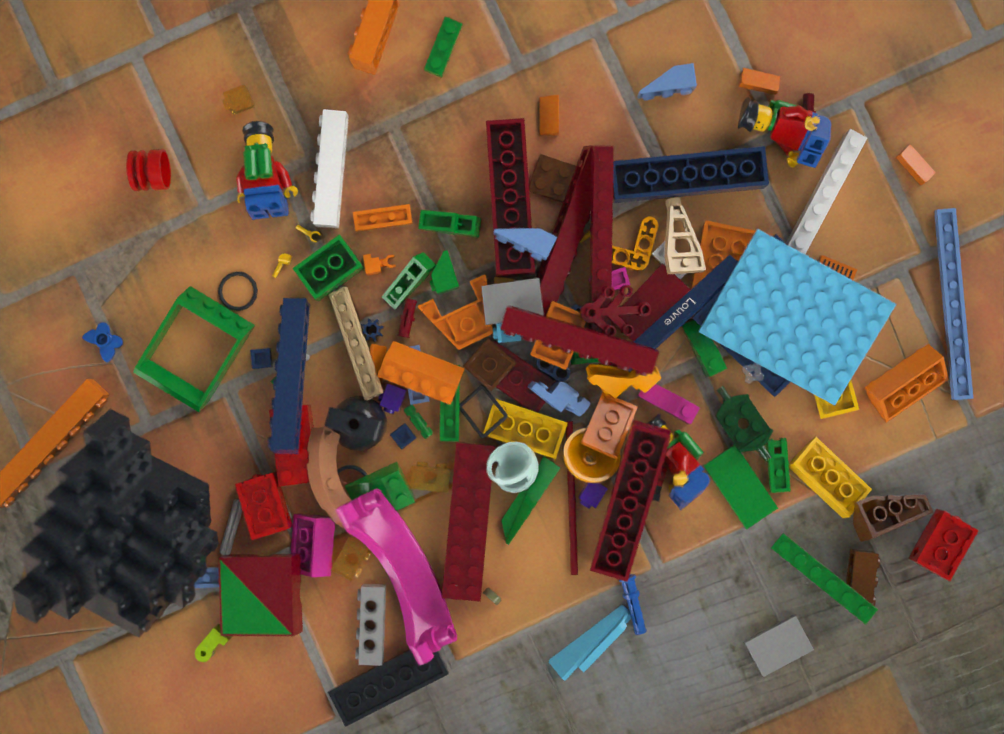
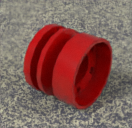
M152 149L148 152V155L144 150L138 152L131 150L128 152L126 161L127 177L133 191H148L150 186L153 190H168L170 188L171 167L166 150Z

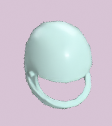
M508 442L499 446L491 453L487 461V473L491 480L496 482L503 490L518 493L528 489L534 483L539 463L534 451L526 444ZM497 461L498 466L494 476L491 469L493 462Z

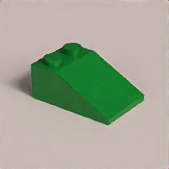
M398 462L345 485L351 500L372 490L379 489L396 511L415 503L413 491Z

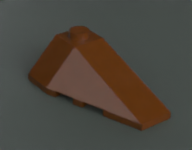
M926 495L870 496L855 502L853 526L860 542H863L934 512Z

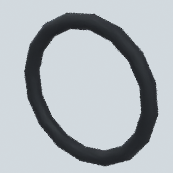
M233 272L222 279L219 284L218 294L220 301L225 307L241 311L249 308L257 298L258 289L256 282L250 275L244 272ZM233 276L247 278L252 283L254 289L250 302L241 307L228 304L222 294L223 285Z

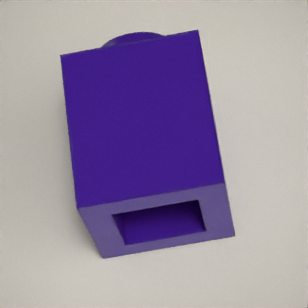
M587 482L578 496L581 499L580 504L588 509L591 506L596 509L607 488L600 483Z

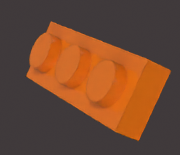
M410 204L353 212L356 232L413 224Z

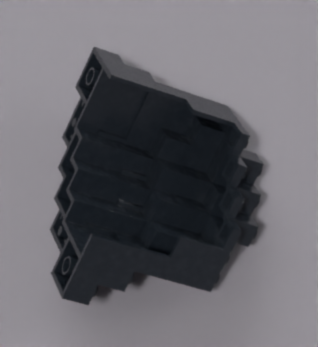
M109 409L83 432L85 446L57 470L59 485L45 496L47 511L33 523L35 537L20 550L26 576L11 590L17 613L35 624L41 618H44L49 610L69 620L73 615L79 613L83 606L140 638L144 632L151 628L152 623L164 614L165 609L170 604L184 608L193 601L196 595L195 582L200 577H203L207 571L206 557L218 547V533L208 528L211 524L209 484L151 455L150 441L131 432L130 419Z

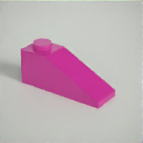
M657 384L646 393L640 390L638 397L691 425L700 407Z

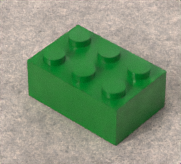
M339 234L292 269L313 298L319 302L362 271L364 266Z

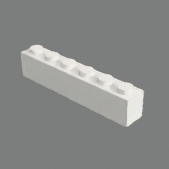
M323 109V115L319 116V127L322 128L321 134H318L317 137L320 151L316 153L318 172L314 174V183H317L316 191H313L312 195L315 209L311 211V221H313L316 227L339 228L348 114L346 111Z

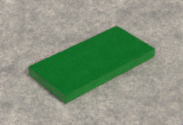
M732 445L703 465L746 530L778 509L751 466L735 445Z

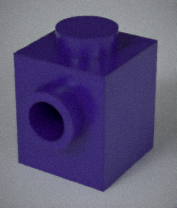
M387 384L385 391L383 390L384 393L379 395L378 401H381L380 406L384 407L383 411L394 414L395 411L400 412L407 390Z

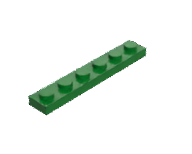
M784 533L772 545L771 549L865 625L878 611V608Z

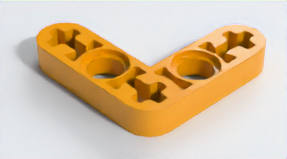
M646 217L642 220L633 251L612 245V250H615L612 255V265L634 271H642L647 267L658 229V222L655 218ZM648 221H651V225L654 228L649 230L648 235H641V232L646 233L647 227L644 226V223L647 224ZM641 239L649 241L647 249L640 248L639 241ZM618 252H623L626 255V260L622 263L618 262L615 258ZM630 254L633 255L631 258L633 260H637L639 257L642 258L641 261L644 262V265L637 267V263L632 261L630 265H627Z

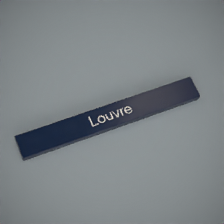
M729 255L640 335L634 343L654 349L659 347L725 285L738 261Z

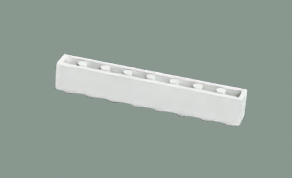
M852 129L843 135L786 242L788 246L806 254L867 137Z

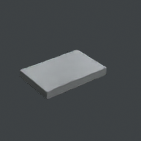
M539 278L481 286L486 325L502 323L508 305L544 315Z
M796 615L744 641L763 677L814 650Z

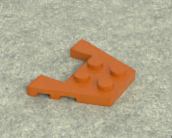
M485 274L469 281L478 300L451 313L441 316L434 299L418 305L422 313L458 350L493 334L492 325H486L481 287L487 285Z

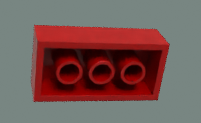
M311 404L302 405L299 454L274 453L278 487L310 483L307 464L309 463V452L307 450L309 438L314 428ZM274 409L269 410L270 418L273 417Z

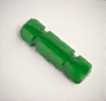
M409 405L404 409V413L407 417H411L410 421L418 431H421L420 434L424 439L433 434V431L430 427L426 426L427 423L419 412L416 413V408L413 405Z

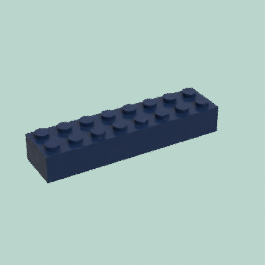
M765 146L614 161L613 203L764 189L769 185Z

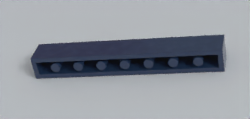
M283 298V305H280V316H282L281 323L278 324L280 341L276 345L277 353L279 354L278 360L275 361L277 378L273 381L275 398H272L271 403L274 413L273 417L270 418L272 436H269L268 446L275 454H299L310 303L306 298Z

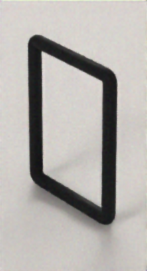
M484 385L477 387L460 403L461 413L481 438L487 437L507 419V413ZM481 389L485 391L503 414V417L484 434H482L462 408Z

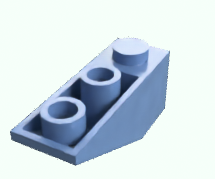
M694 63L672 67L640 90L637 95L638 99L651 100L654 99V96L661 95L662 98H667L675 93H681V95L691 94L697 86Z
M540 228L494 230V235L497 236L496 239L505 244L508 241L514 244L513 248L520 252L526 250L532 253L531 257L538 261L547 259L557 239L556 236Z

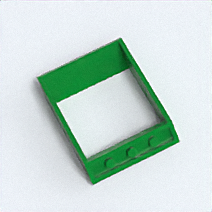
M189 286L177 297L136 364L133 373L197 412H200L212 398L255 325ZM182 307L237 339L205 393L150 360Z

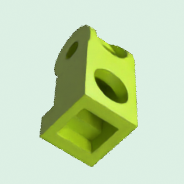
M219 624L216 625L196 648L195 658L200 662L208 661L215 654L216 647L219 644L224 646L233 636H221V626Z

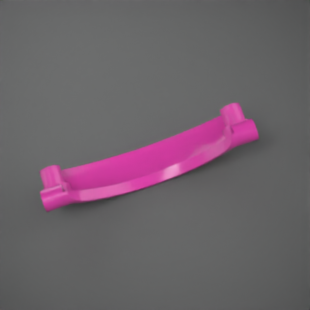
M379 489L372 490L338 507L335 511L346 531L363 542L378 558L387 572L401 606L407 644L419 665L427 663L434 657V652L439 651L443 646L456 642L457 633L453 626L446 601L442 598L439 583L422 548L404 520Z

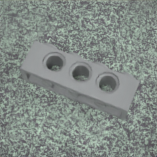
M363 584L361 589H358L357 600L361 601V606L357 609V620H360V628L356 630V639H359V647H356L355 658L359 659V665L382 666L384 662L386 584ZM369 600L374 601L376 608L369 609L366 602ZM366 621H374L376 627L372 629L368 628L366 626ZM368 639L373 640L375 646L369 648L366 646L365 641Z

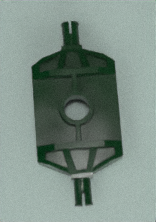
M723 386L718 388L716 391L722 397L723 403L716 412L715 417L739 452L759 451L764 461L769 460L772 456L765 448V444L773 433V429H770L750 400V396L745 394L731 397ZM744 418L747 420L748 426L746 429H741L738 426L739 419Z

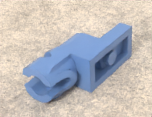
M532 381L528 386L529 389L559 412H562L565 408L580 417L590 406V402L582 396L578 397L579 393L566 382L556 381L548 391V387L540 381L538 383Z

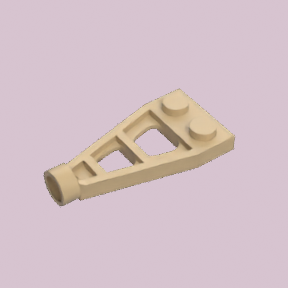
M670 198L666 200L667 223L664 258L667 274L704 272L706 268L703 251L681 203V198ZM681 220L685 232L675 233L673 221ZM686 239L690 252L677 253L675 251V240Z

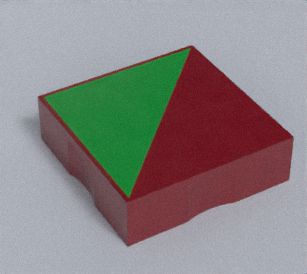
M229 554L218 558L221 636H295L303 632L302 602L300 598V554H273L269 556Z

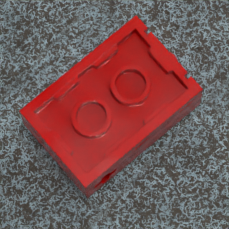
M277 471L266 475L255 474L250 479L235 484L251 540L293 527L282 487H278Z
M936 509L908 559L937 576L951 581L979 530L963 522L959 516H953L946 511Z

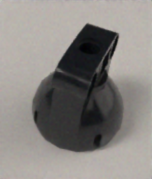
M353 396L342 401L336 408L329 407L324 426L331 428L332 431L340 435L338 442L342 446L354 451H364L376 446L382 440L387 430V417L377 401L373 399L364 400L363 396ZM354 418L359 421V428L357 430L350 427V421Z

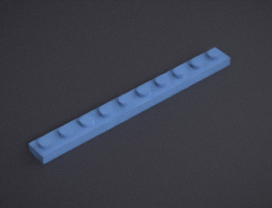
M956 208L937 209L934 211L951 400L974 399Z

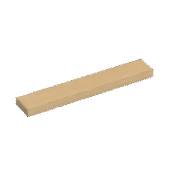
M344 286L330 293L329 297L364 400H370L384 392L377 377V372L348 287Z

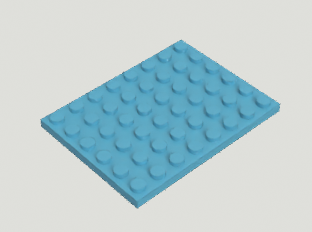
M757 229L698 331L825 401L836 405L896 304Z

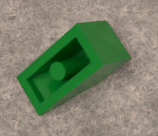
M448 250L443 251L431 274L432 280L429 281L432 292L436 291L438 295L459 288Z

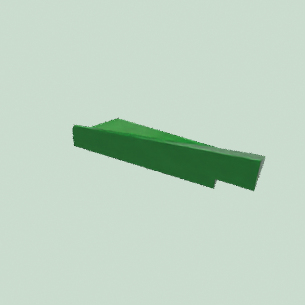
M544 456L538 466V473L534 483L528 489L518 493L501 519L506 544L508 545L560 470V466Z

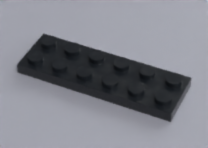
M409 649L384 662L382 666H376L329 690L328 694L344 726L346 727L448 675L449 671L439 651L433 653L434 657L430 661L419 665Z

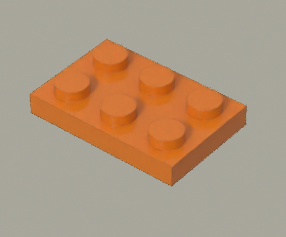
M552 301L546 315L584 327L586 323L581 318L580 312ZM536 340L530 354L531 356L564 370L567 369L574 351L566 353L560 350L561 347L554 345L553 348L541 345V341Z
M602 392L580 444L617 459L638 407Z

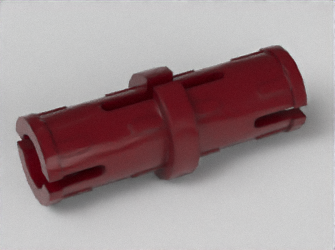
M406 298L403 314L400 315L401 323L397 336L410 338L412 322H415L414 313L418 301Z

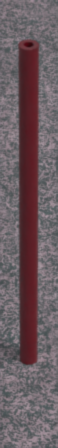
M565 421L568 423L566 427V441L573 433V421ZM567 468L571 575H578L575 476Z

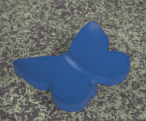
M105 322L98 324L96 330H90L82 336L85 341L96 344L99 347L100 355L105 362H110L115 355V348L123 345L122 338L112 335L109 325Z

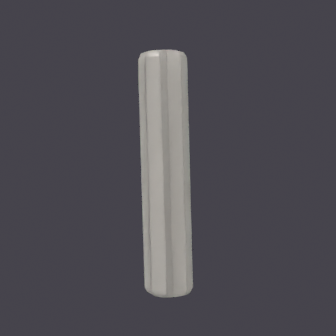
M239 499L233 501L219 551L223 555L231 553L243 511Z

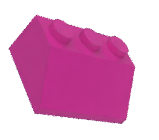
M294 514L291 554H300L301 575L309 577L331 576L335 522L328 516Z

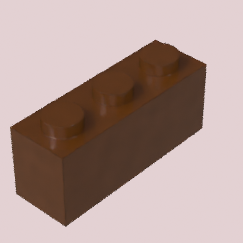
M850 549L846 584L875 606L876 597L874 590L878 585L876 574L877 569L880 567L879 554L873 551Z

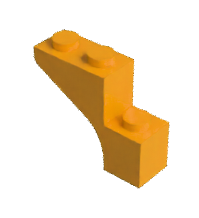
M590 364L585 368L589 382L592 385H598L606 395L610 394L614 398H617L630 385L636 390L640 389L646 393L662 378L656 366L653 375L647 374V376L635 373L636 370L634 369L629 372L605 365Z

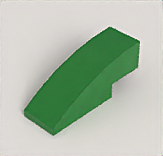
M421 210L418 229L479 238L482 219L478 216L460 215L451 212Z

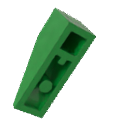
M424 252L414 256L382 295V298L396 310L428 277L436 264Z
M693 320L682 325V328L705 377H711L726 370L727 367L715 343L711 338L698 331L701 326Z

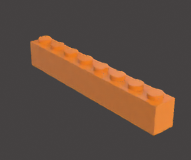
M86 379L1 470L0 508L11 506L16 500L15 496L28 488V482L41 474V468L45 464H50L55 458V453L67 446L68 439L81 431V425L94 417V411L107 403V397L110 394L94 379Z

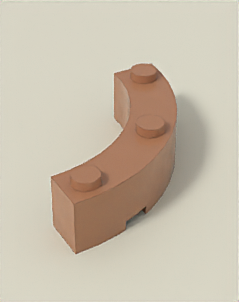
M327 427L313 428L307 450L309 452L307 470L311 488L320 507L325 509L333 522L345 529L335 511L341 505L351 501L341 485L337 472L336 452L340 435Z

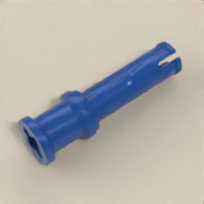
M630 574L628 582L619 580V582L622 583L623 598L628 603L634 633L640 635L646 633L647 629L638 599L640 591L636 587V575Z

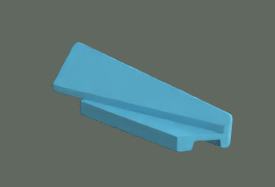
M624 605L619 606L549 659L550 665L564 681L577 667L585 672L626 629V623L631 619L630 611Z

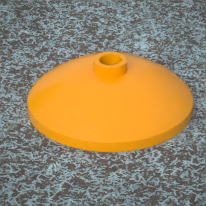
M587 428L575 431L569 436L563 449V458L568 470L576 478L588 483H600L611 478L619 467L620 452L617 459H614L580 444Z

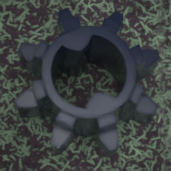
M368 318L366 325L361 324L364 327L363 334L367 335L366 341L373 338L377 342L378 336H384L380 333L384 326H378V319L372 323L371 319ZM375 325L377 327V332L375 334L372 333L371 335H369L368 328H373Z

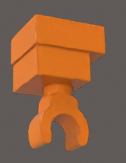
M371 254L363 255L367 276L382 273L381 267H388L390 269L396 267L395 264H388L389 259L395 258L394 255H388L383 259H379V257L372 258Z

